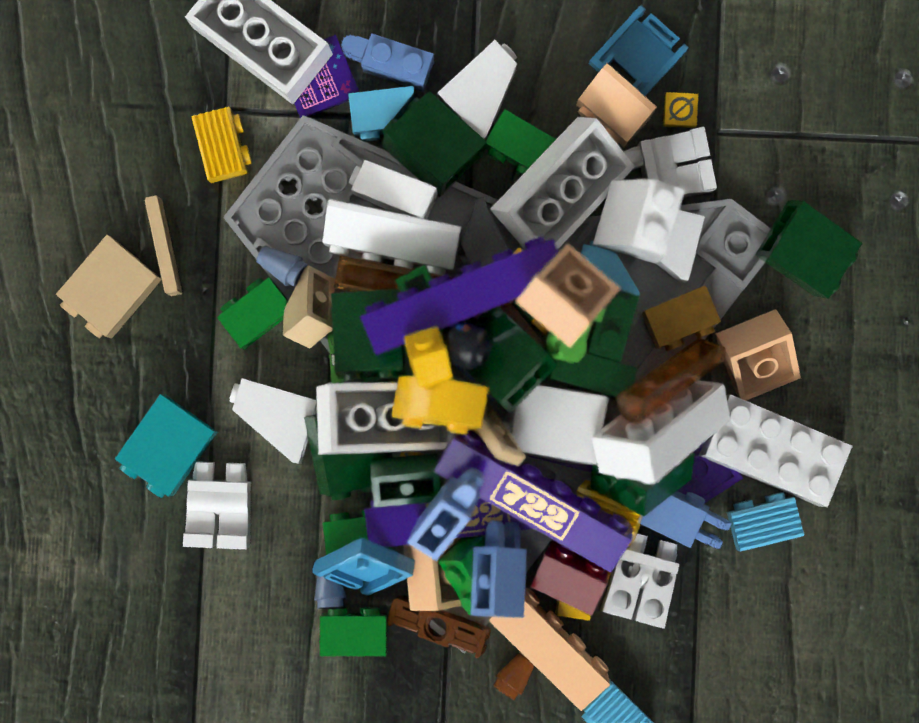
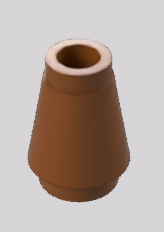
M519 652L495 675L497 679L493 686L510 699L515 700L518 694L522 696L534 669V664Z

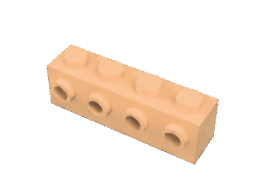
M526 588L524 618L488 616V620L582 711L610 686L607 673L609 668L598 656L592 658L585 651L586 645L574 633L569 635L562 628L563 623L560 618L551 610L546 613L538 605L540 603L539 598L533 591Z

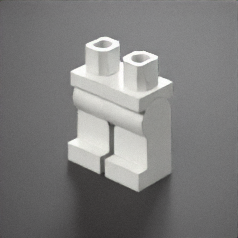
M704 127L670 136L640 141L636 147L623 151L635 165L634 169L641 168L643 179H653L685 189L683 197L712 193L717 188L711 159L706 160L710 156Z
M196 462L193 479L188 480L187 515L183 547L213 548L217 545V548L224 549L249 548L251 481H247L245 463H226V480H214L215 462Z
M637 534L631 546L627 547L612 571L600 610L665 629L676 573L680 565L675 563L677 544L659 540L655 557L643 554L648 536ZM641 589L637 606H635V605H636V601H637V597H638V594H639V590Z

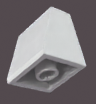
M653 179L611 181L593 245L657 264L666 255L685 189Z
M537 386L511 413L506 410L503 423L525 455L570 464H597L592 436L603 428L608 397Z

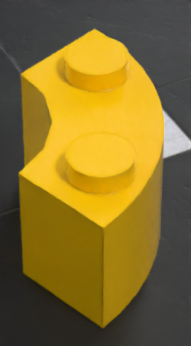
M402 376L398 378L391 417L403 419L402 425L412 428H422L423 424L448 426L447 431L467 434L468 430L479 429L482 426L488 388L454 380H444L419 388L415 376Z

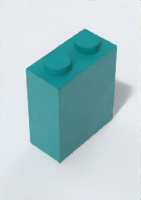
M160 394L115 460L122 464L119 469L133 479L139 476L148 482L146 488L160 498L164 495L171 497L178 491L218 431L168 396Z

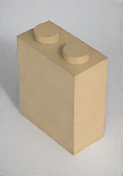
M106 235L56 295L63 300L60 306L73 317L79 314L88 321L85 327L96 337L101 338L104 335L105 337L113 338L162 279L114 238Z

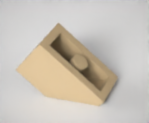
M310 265L304 268L284 309L283 336L310 349L333 330L331 293H335L334 278Z

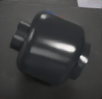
M464 320L456 322L452 327L447 326L441 335L448 361L468 370H473L478 365L483 366L488 360L493 347V341L489 340V333L486 329Z

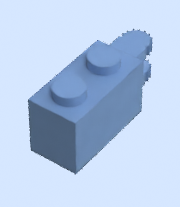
M372 33L369 40L359 36L355 37L351 34L349 36L346 35L345 38L343 37L341 44L343 53L349 59L352 58V60L360 62L364 73L406 87L413 86L414 89L422 92L425 91L434 64L433 53Z
M476 468L467 469L458 480L451 476L418 518L407 543L436 561L471 519L480 496L478 489L484 480L482 472L476 470Z
M676 491L645 517H642L640 524L691 548L694 540L697 539L713 548L719 549L723 541L718 536L700 529L703 521H706L719 529L728 531L732 523L724 517L709 511L710 507L704 504L705 499L691 492H687L684 495Z
M493 520L486 526L485 547L473 548L471 616L524 618L526 549H520V528L514 522H508L503 526L501 521Z

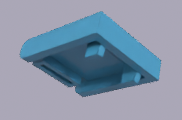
M640 5L590 59L589 65L599 73L606 63L610 65L614 60L636 80L632 86L646 97L687 52L689 47L683 44L674 53L671 49L680 38L652 13L641 24L638 19L644 14L646 9Z
M360 538L316 560L313 566V574L319 577L323 576V578L353 590L360 588L362 594L369 596L413 576L415 560Z

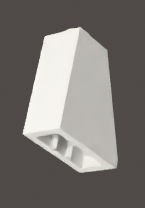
M494 40L437 93L438 99L483 139L487 140L516 72L517 63L514 60L517 56L508 45L504 43L500 46Z
M364 160L362 167L356 165L349 180V184L353 185L351 191L354 195L393 213L426 220L438 197L436 187Z
M682 210L678 211L666 255L657 265L678 282L686 283L689 281L705 216Z
M243 378L240 384L235 383L230 396V402L234 403L232 410L291 462L301 464L308 443L304 417L317 413V400Z

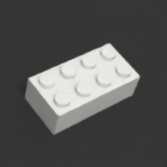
M198 0L185 16L193 29L291 104L295 103L333 55L326 41L271 0Z
M577 117L490 210L524 250H526L525 242L542 235L545 241L554 239L556 247L559 249L605 200L611 181L623 180L634 169L635 165L597 118Z
M670 376L592 436L599 473L613 475L616 478L640 480L647 484L656 483L661 480L666 473L680 464L685 457L699 448L704 441L717 433L722 426L731 420L724 384Z
M330 383L316 387L319 454L444 451L454 433L447 431L448 426L423 424L422 428L402 425L403 419L391 417L398 383Z
M731 394L726 395L731 420L704 442L699 455L814 505L828 507L852 445Z

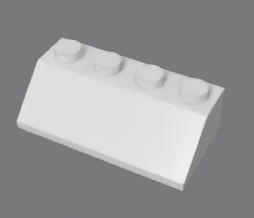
M328 199L323 243L325 246L330 247V253L348 256L349 251L361 253V259L375 263H381V258L394 260L393 266L413 270L414 265H425L429 273L436 276H443L446 272L453 273L461 237V227Z

